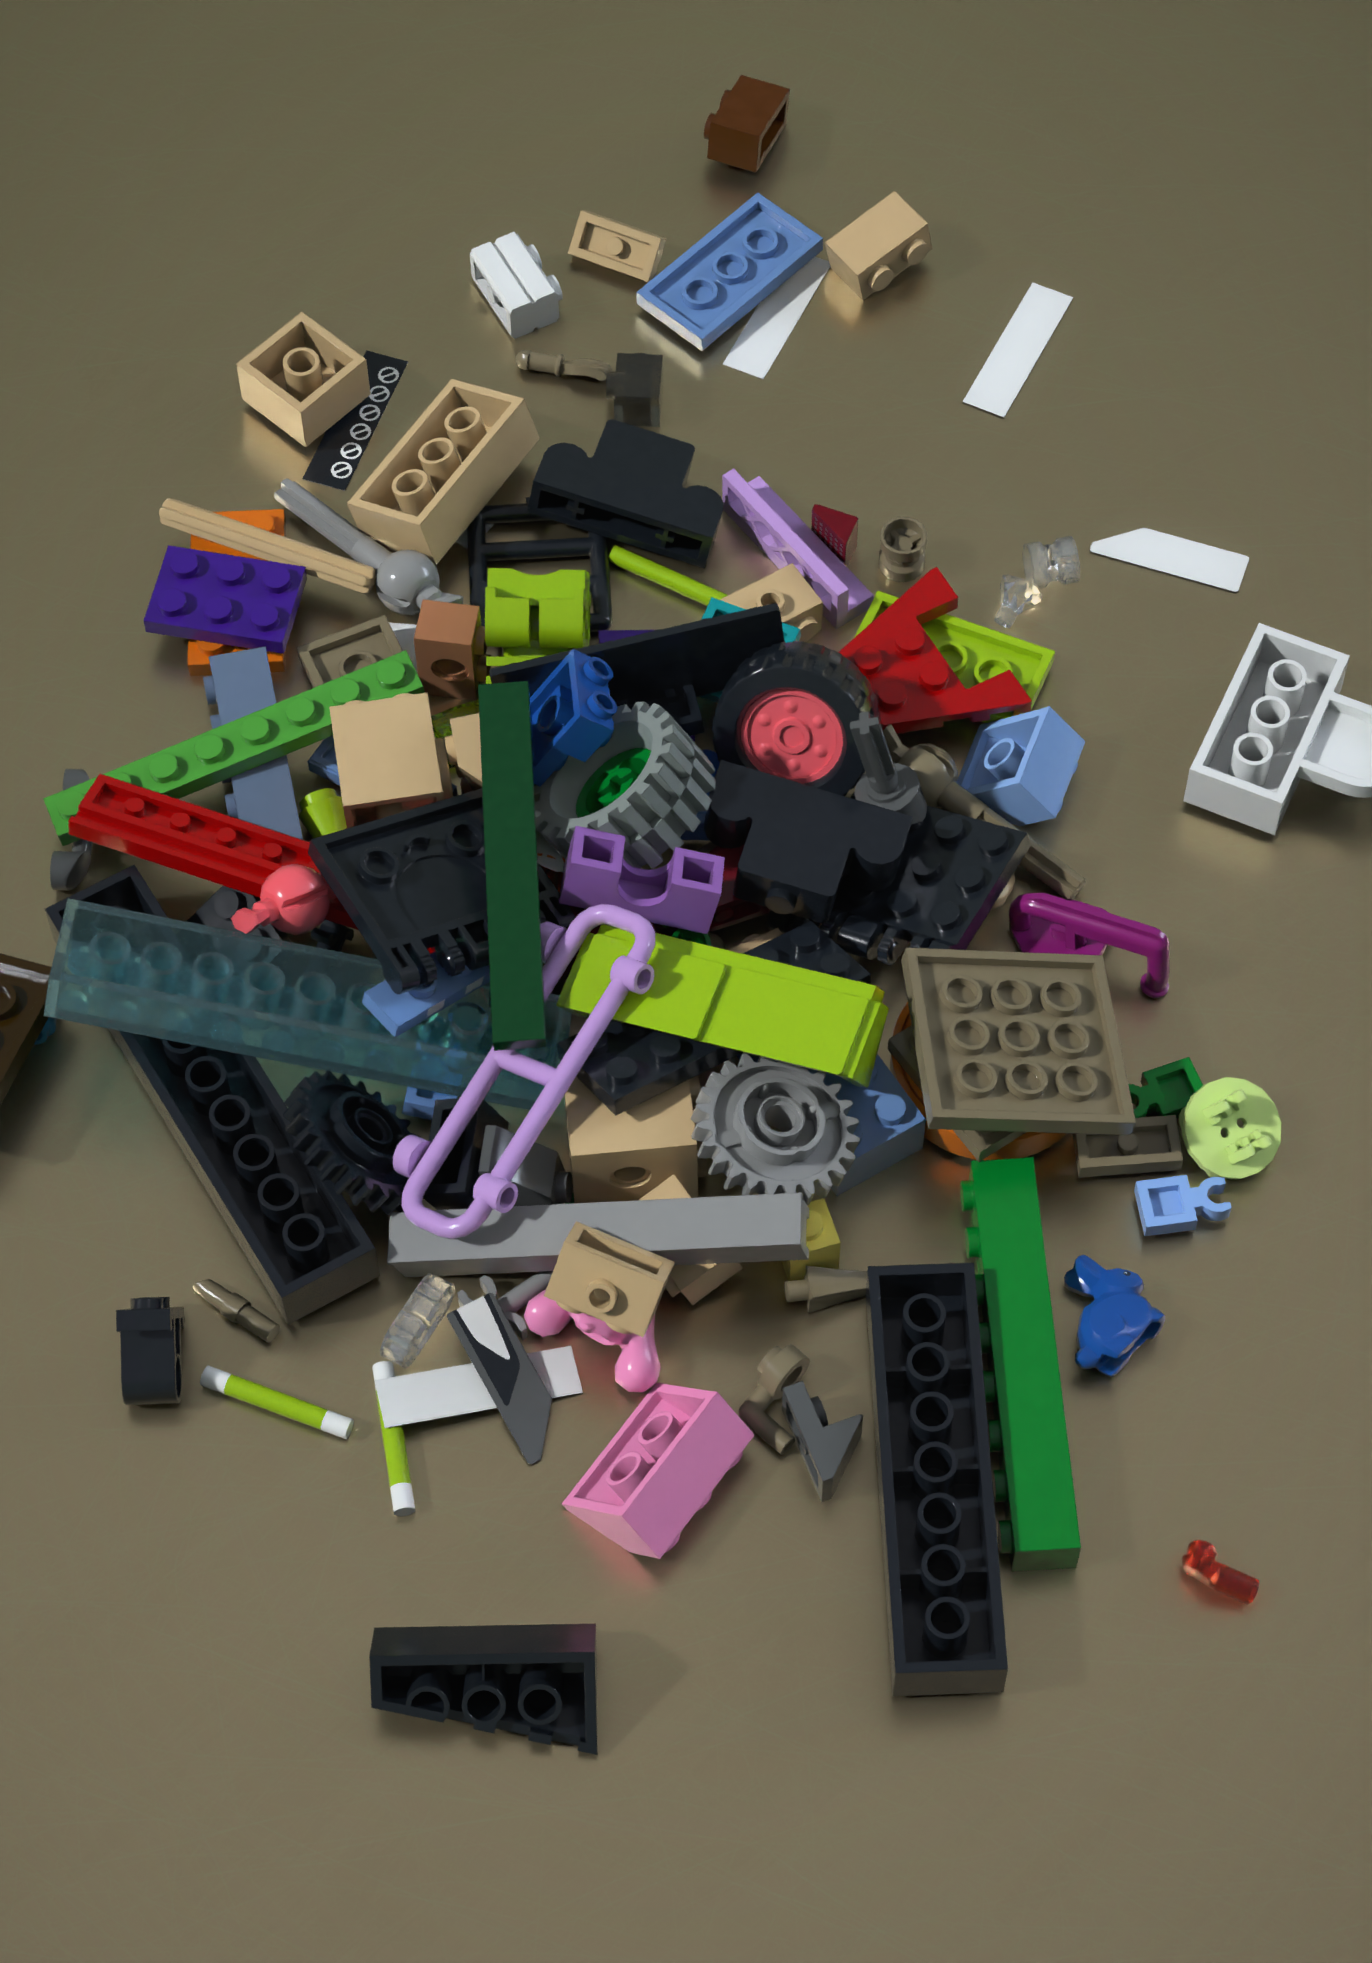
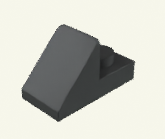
M801 1381L783 1388L782 1411L821 1502L832 1499L860 1440L863 1415L859 1414L828 1425L821 1400L818 1396L810 1398L804 1382Z

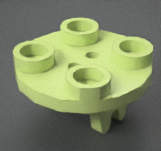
M1224 1077L1204 1084L1190 1097L1187 1105L1179 1114V1125L1182 1129V1137L1187 1152L1209 1177L1239 1180L1257 1174L1273 1161L1281 1143L1282 1123L1275 1103L1261 1087L1246 1079ZM1238 1119L1243 1122L1242 1128L1237 1125ZM1221 1129L1226 1131L1225 1138L1220 1134Z

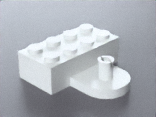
M1259 623L1190 767L1183 801L1275 835L1301 778L1348 796L1372 797V706L1339 694L1342 689L1350 655Z

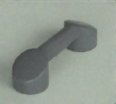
M66 769L63 777V790L90 780L86 771L83 769ZM80 839L73 842L72 852H53L50 865V881L53 890H73L83 881L91 863L93 842Z

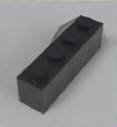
M596 1623L374 1628L369 1655L371 1708L442 1723L446 1718L474 1724L473 1729L494 1734L495 1729L528 1735V1741L551 1745V1741L578 1746V1751L597 1755Z

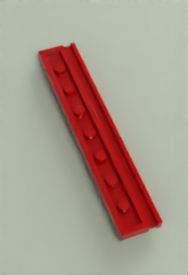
M103 774L98 775L78 805V812L75 817L71 816L68 820L69 835L259 898L261 887L266 878L282 866L298 864L313 868L317 873L320 872L308 854L310 842ZM338 898L330 901L329 913L325 919L358 930ZM435 947L427 949L430 954L435 952Z

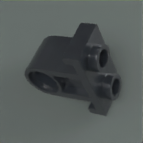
M170 1297L131 1298L129 1309L116 1310V1331L120 1332L121 1383L125 1405L180 1403L182 1391L181 1328H184V1307H170Z

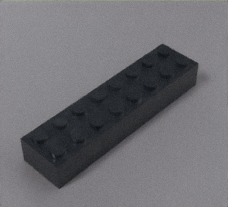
M974 1263L868 1266L866 1307L892 1695L915 1696L1004 1692L1008 1663Z

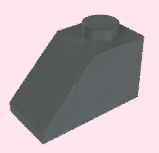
M486 1125L478 1170L480 1176L484 1173H491L515 1133L496 1125ZM535 1142L510 1181L516 1184L518 1188V1197L514 1206L570 1203L573 1193L571 1172L565 1171L557 1151Z

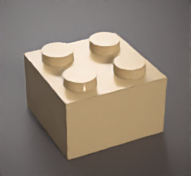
M300 312L236 364L242 399L304 447L310 445L371 394L366 359L303 312Z

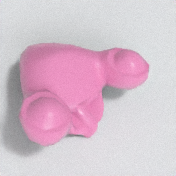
M546 1290L529 1300L524 1318L530 1331L542 1337L559 1334L574 1319L576 1327L590 1338L606 1346L619 1345L621 1347V1354L615 1364V1379L620 1386L628 1392H644L656 1384L661 1366L654 1338L655 1315L644 1337H641L634 1333L622 1334L608 1327L605 1321L588 1314L568 1312L558 1306L556 1301L544 1297Z

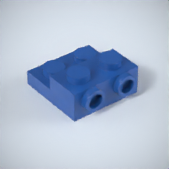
M572 649L530 697L534 784L541 787L554 771H559L564 766L568 756L586 762L599 747H604L609 742L614 731L612 716L617 712V704L610 696V688L608 687V682L613 678V671L604 660L598 657H590Z

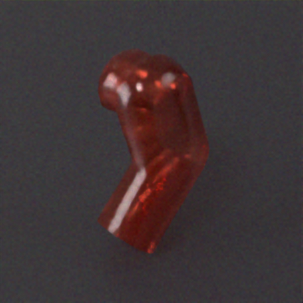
M1203 1540L1192 1541L1187 1547V1554L1182 1556V1565L1185 1573L1218 1593L1244 1604H1250L1257 1594L1259 1580L1216 1561L1217 1551L1211 1543Z

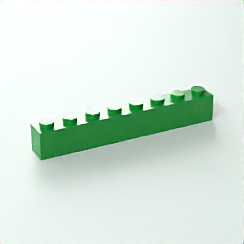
M1034 1158L971 1161L969 1180L960 1182V1199L962 1212H971L973 1227H966L965 1229L966 1253L968 1259L976 1258L978 1274H975L977 1304L982 1306L983 1322H979L982 1354H987L989 1370L983 1371L986 1403H993L994 1420H987L990 1452H998L1000 1469L992 1470L993 1495L995 1503L1004 1502L1005 1520H998L1000 1553H1009L1011 1572L1076 1568L1081 1543Z

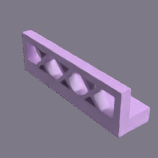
M734 468L722 475L723 511L778 569L791 563L794 564L823 601V616L835 629L840 628L869 609L874 595L760 476L747 483Z

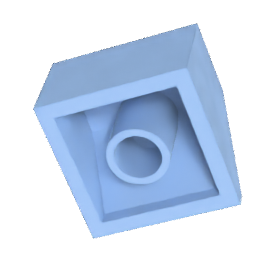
M1050 706L981 724L956 783L1011 824L1024 826L1054 819L1062 808L1063 798L1072 775L1078 767V760L1086 741Z

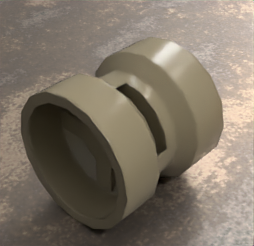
M896 517L890 519L881 529L879 568L882 574L890 580L896 582L915 580L922 574L925 568L927 531L918 520L910 517Z

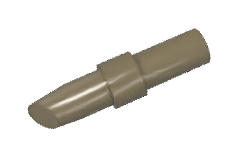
M211 1279L202 1280L192 1285L201 1297L220 1310L221 1315L235 1324H241L267 1343L273 1341L279 1333L280 1325L253 1308L251 1303L239 1294L231 1293Z

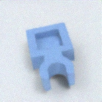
M1187 1175L1136 1181L1134 1193L1144 1237L1196 1230L1197 1216L1200 1215L1210 1221L1227 1219L1230 1216L1231 1203H1214L1208 1198V1196L1224 1193L1225 1178L1210 1177L1205 1179L1199 1187L1190 1188Z

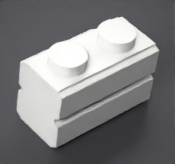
M512 232L497 238L495 243L487 242L471 250V277L511 337L516 339L533 332L536 327L540 329L557 322L558 318H560L559 301L563 299L562 290L554 275L546 276L542 271V261L534 245L526 246L518 233Z

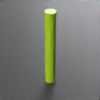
M615 545L610 552V563L703 605L708 606L711 597L720 600L728 596L723 592L620 546Z

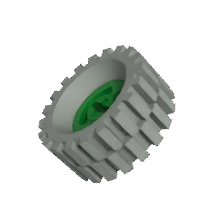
M636 702L632 710L626 704L617 707V712L612 716L614 731L609 742L604 747H599L586 762L568 756L564 766L559 771H554L541 787L538 785L534 786L536 829L565 860L575 826L625 836L624 860L632 867L641 868L648 863L653 869L663 862L661 854L668 848L674 851L675 847L680 848L684 844L680 838L686 830L694 832L701 822L696 817V814L699 811H707L712 800L706 793L715 790L716 780L711 775L715 772L713 764L673 717L660 705L653 703L650 707L646 702Z

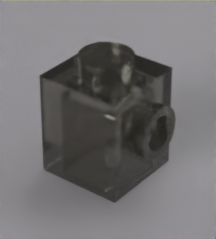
M617 353L616 372L607 371L606 399H614V420L633 426L660 427L663 395V355Z

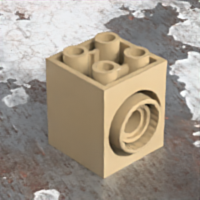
M428 692L420 694L402 693L392 698L372 701L354 700L343 705L329 707L347 828L453 797L445 739L442 737L434 738Z
M699 1075L616 1116L575 1077L564 1095L574 1203L639 1200L673 1174L691 1198L698 1197V1177H707L706 1159L698 1158L697 1156L702 1142L693 1140L691 1137L697 1124L691 1120V1116L697 1103L695 1101L700 1092Z

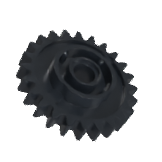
M329 1070L323 1076L317 1071L309 1078L305 1076L284 1103L288 1108L283 1113V1117L291 1122L286 1127V1132L298 1138L293 1147L308 1155L304 1162L305 1165L317 1167L320 1170L319 1180L321 1182L332 1181L335 1193L340 1195L344 1191L347 1192L355 1206L363 1200L373 1213L379 1207L387 1215H390L395 1209L398 1212H404L401 1206L402 1192L409 1178L398 1174L394 1170L393 1155L397 1145L403 1138L408 1135H416L410 1133L407 1129L411 1122L407 1119H399L396 1116L397 1107L394 1104L388 1106L383 1104L380 1092L376 1091L373 1095L369 1094L364 1082L361 1080L354 1086L346 1074L343 1073L337 1079Z

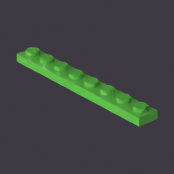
M405 650L103 775L180 799L333 736L329 709L331 706L343 705L354 700L372 701L392 698L402 693L420 694L425 693ZM97 777L43 799L63 846L81 839L69 835L68 820L71 816L75 817L78 812V805Z

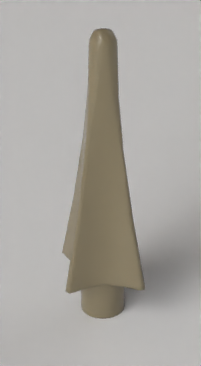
M806 1266L805 1278L803 1280L785 1281L786 1301L806 1300L808 1313H812L845 1301L866 1296L867 1271Z

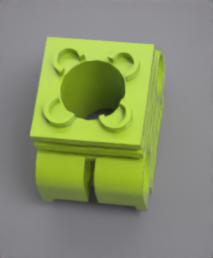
M488 568L487 587H485V642L488 647H502V656H486V666H505L511 663L589 646L590 572H587V570L560 569L545 575H531L513 568ZM486 676V684H492L490 676Z

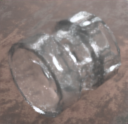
M1072 536L1056 538L1052 544L1043 545L1041 542L1036 541L1023 545V565L1030 589L1046 588L1050 582L1054 581L1070 584L1080 580L1079 555Z

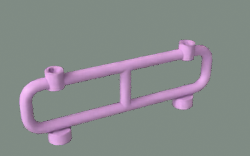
M599 904L579 913L568 928L551 922L541 923L544 1002H546L587 935L595 927L606 924L634 934L635 943L627 956H620L613 963L610 971L611 982L557 1068L517 1053L515 1049L494 1051L492 1046L433 1141L430 1142L416 1135H408L399 1142L393 1155V1167L398 1174L409 1178L402 1192L401 1206L406 1218L415 1226L439 1237L456 1239L468 1236L476 1231L485 1222L493 1209L500 1213H506L513 1208L517 1201L518 1188L516 1184L510 1182L629 991L644 994L653 983L654 969L647 962L655 947V931L649 920L638 913L616 905ZM503 1069L545 1086L491 1173H484L477 1179L473 1188L474 1200L465 1213L459 1217L450 1218L423 1205L422 1198L425 1191Z

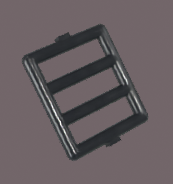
M526 497V503L485 505L467 527L470 605L480 606L481 626H485L487 561L590 556V592L593 601V613H590V632L609 630L612 627L607 537L588 531V537L486 543L485 524L553 520L527 512L530 497Z

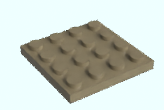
M905 948L901 963L928 1129L1131 1134L1136 1120L1103 955Z

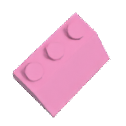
M656 1383L562 1502V1505L570 1513L628 1552L661 1559L664 1553L671 1550L677 1544L680 1532L693 1515L709 1502L712 1490L725 1473L740 1461L744 1448L754 1437V1434L718 1392Z

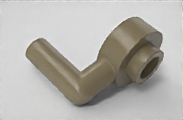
M792 1344L783 1349L776 1346L764 1356L757 1368L761 1373L758 1386L744 1401L738 1411L740 1419L781 1455L785 1454L792 1447L795 1438L764 1411L774 1399L782 1398L784 1387L798 1383L809 1366L810 1359Z

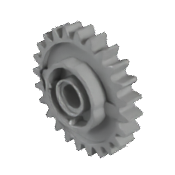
M743 1053L737 1066L729 1060L725 1061L720 1074L712 1072L705 1087L701 1088L695 1101L697 1103L691 1116V1120L697 1123L691 1137L693 1140L702 1142L697 1153L698 1158L713 1159L708 1171L709 1175L724 1173L727 1176L723 1187L725 1190L735 1185H740L742 1187V1195L801 1192L803 1200L809 1205L815 1193L824 1199L827 1197L832 1185L839 1186L847 1173L846 1171H849L856 1156L853 1153L860 1142V1138L853 1134L859 1119L847 1116L853 1105L852 1100H838L836 1098L842 1086L840 1083L830 1086L825 1085L823 1082L826 1076L825 1072L818 1071L815 1074H811L808 1072V1068L793 1066L780 1061L774 1062L772 1059L759 1057L758 1062H754L747 1053ZM769 1126L776 1127L782 1132H777L771 1129Z

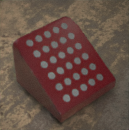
M814 504L812 508L811 530L847 567L857 547L858 518Z

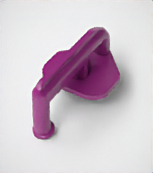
M1046 893L1022 894L1011 902L1009 908V929L1020 952L1103 955L1107 946L1111 945L1147 957V973L1140 980V987L1147 996L1161 998L1168 993L1170 943L1168 937L1160 929L1111 914L1093 905L1076 900H1066Z

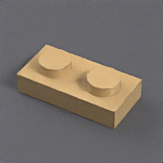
M581 210L568 254L649 282L656 275L666 238L587 210Z

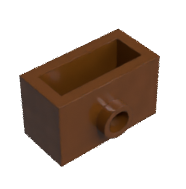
M741 75L732 90H725L717 113H711L707 118L704 128V139L709 140L707 158L756 173L786 126L790 89Z

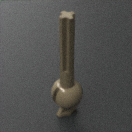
M891 724L885 727L883 733L893 763L909 766L917 773L928 806L941 807L949 812L1019 830L956 783L958 770L954 759L945 750L933 744L924 743L909 749L901 743ZM1029 837L1031 846L1019 865L1066 900H1073L1086 883L1085 878Z

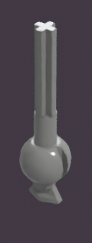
M288 478L281 482V489L274 493L276 501L350 555L355 561L375 569V585L378 598L389 610L401 615H414L420 613L423 599L463 604V596L444 593L439 590L440 580L437 567L425 554L409 549L391 553L298 483L292 482Z

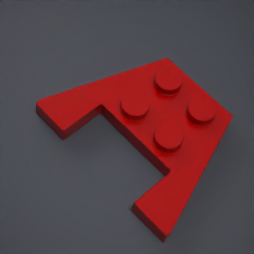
M937 567L927 572L838 652L852 661L870 682L871 688L878 700L882 730L891 724L898 734L943 727V721L969 718L971 722L990 720V714L1012 711L1013 716L1030 712L1032 700L1010 670L966 689L921 626L958 608L957 594Z

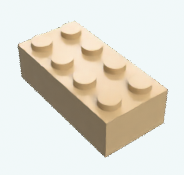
M451 379L347 502L357 528L389 551L416 550L425 554L437 565L540 439L525 399Z

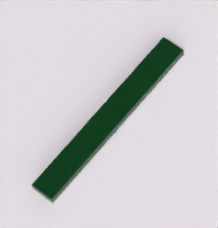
M528 681L478 685L493 1047L494 1051L547 1047Z

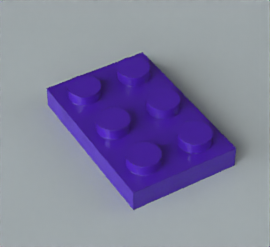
M168 545L145 614V630L149 633L250 649L266 646V651L284 654L307 581L306 567Z

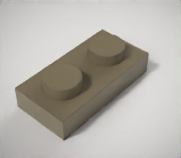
M1176 1115L1135 1118L1136 1124L1130 1135L1072 1133L1078 1176L1093 1177L1181 1170L1183 1156Z

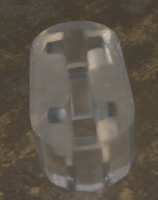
M428 1273L418 1284L388 1329L380 1348V1355L404 1369L408 1368L417 1358L448 1311L455 1294V1285L433 1273Z

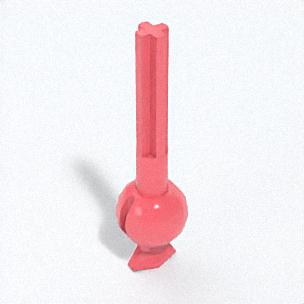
M298 864L280 867L266 878L261 887V900L253 904L252 910L247 908L239 909L232 916L231 920L234 928L245 934L253 932L259 925L265 927L269 924L281 932L293 935L310 932L325 920L329 913L330 901L337 897L321 872L317 873L313 868Z

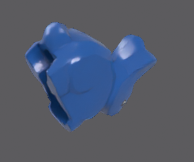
M1086 1255L1078 1256L1075 1259L1073 1269L1066 1272L1064 1283L1069 1291L1094 1298L1092 1303L1083 1308L1079 1318L1076 1340L1079 1350L1075 1354V1362L1082 1369L1097 1368L1099 1372L1113 1377L1121 1371L1128 1363L1131 1355L1147 1339H1154L1159 1334L1165 1323V1315L1157 1308L1152 1307L1147 1299L1140 1295L1144 1289V1283L1140 1276L1134 1272L1119 1268L1106 1270Z

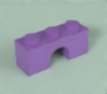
M575 826L563 866L559 896L560 904L584 909L599 904L616 905L640 914L651 923L708 934L721 897L725 857L675 847L671 860L665 866L657 869H641L635 866L632 867L623 858L625 836Z

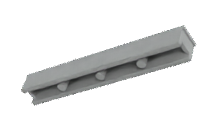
M801 1192L513 1206L506 1213H500L493 1209L485 1222L476 1231L468 1236L456 1239L439 1237L415 1226L406 1218L404 1212H392L389 1221L387 1263L393 1265L404 1277L553 1271L563 1243L576 1221L675 1262L674 1265L808 1260L809 1249L806 1246L807 1219H809V1207L803 1200ZM467 1209L433 1211L450 1218H455L465 1213Z

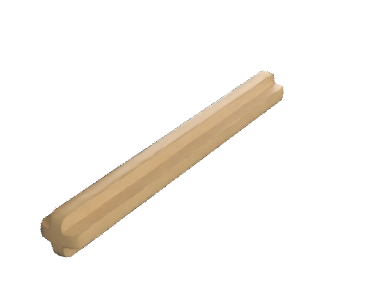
M173 498L165 499L159 510L160 522L163 525L268 561L304 566L308 575L364 594L371 591L376 580L375 569L371 566Z

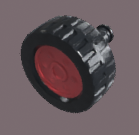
M803 641L773 644L771 647L758 650L751 658L745 659L723 689L712 723L714 750L717 753L719 763L721 760L846 796L849 790L855 788L857 782L865 773L850 729V722L859 720V713L869 712L871 718L878 717L881 723L878 700L866 676L862 674L852 661L835 650Z

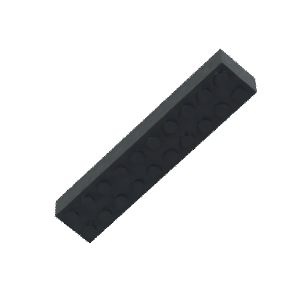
M135 864L45 908L54 941L286 1323L289 1325L379 1277L380 1271L373 1243L342 1194L337 1195L335 1193L334 1183L330 1180L321 1182L319 1180L320 1170L315 1166H306L304 1162L308 1155L293 1147L298 1138L286 1132V1127L291 1123L283 1117L287 1106Z

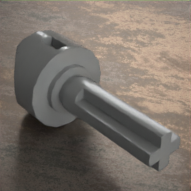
M869 712L859 713V720L850 722V729L866 773L862 775L856 784L855 799L913 816L911 824L922 822L926 817L927 804L917 773L909 766L893 763L879 718H871Z

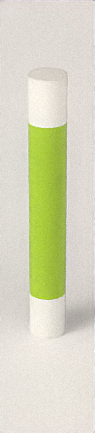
M390 1361L377 1362L372 1366L374 1380L395 1377L394 1366ZM376 1390L394 1515H411L415 1512L403 1425L389 1428L384 1427Z
M209 1365L206 1366L201 1375V1386L338 1437L347 1439L353 1429L354 1419Z

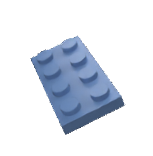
M757 192L636 292L637 305L703 351L823 250V237Z

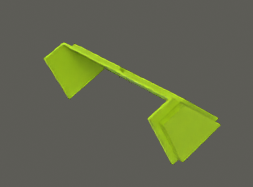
M606 924L600 926L597 934L589 933L581 945L556 1006L578 1017L587 1019L611 982L610 971L613 963L618 957L627 956L635 943L634 934ZM655 933V947L647 962L654 969V980L651 987L644 994L629 991L612 1018L614 1021L837 1075L855 1086L868 1088L889 1008L882 1003L885 992L876 985Z

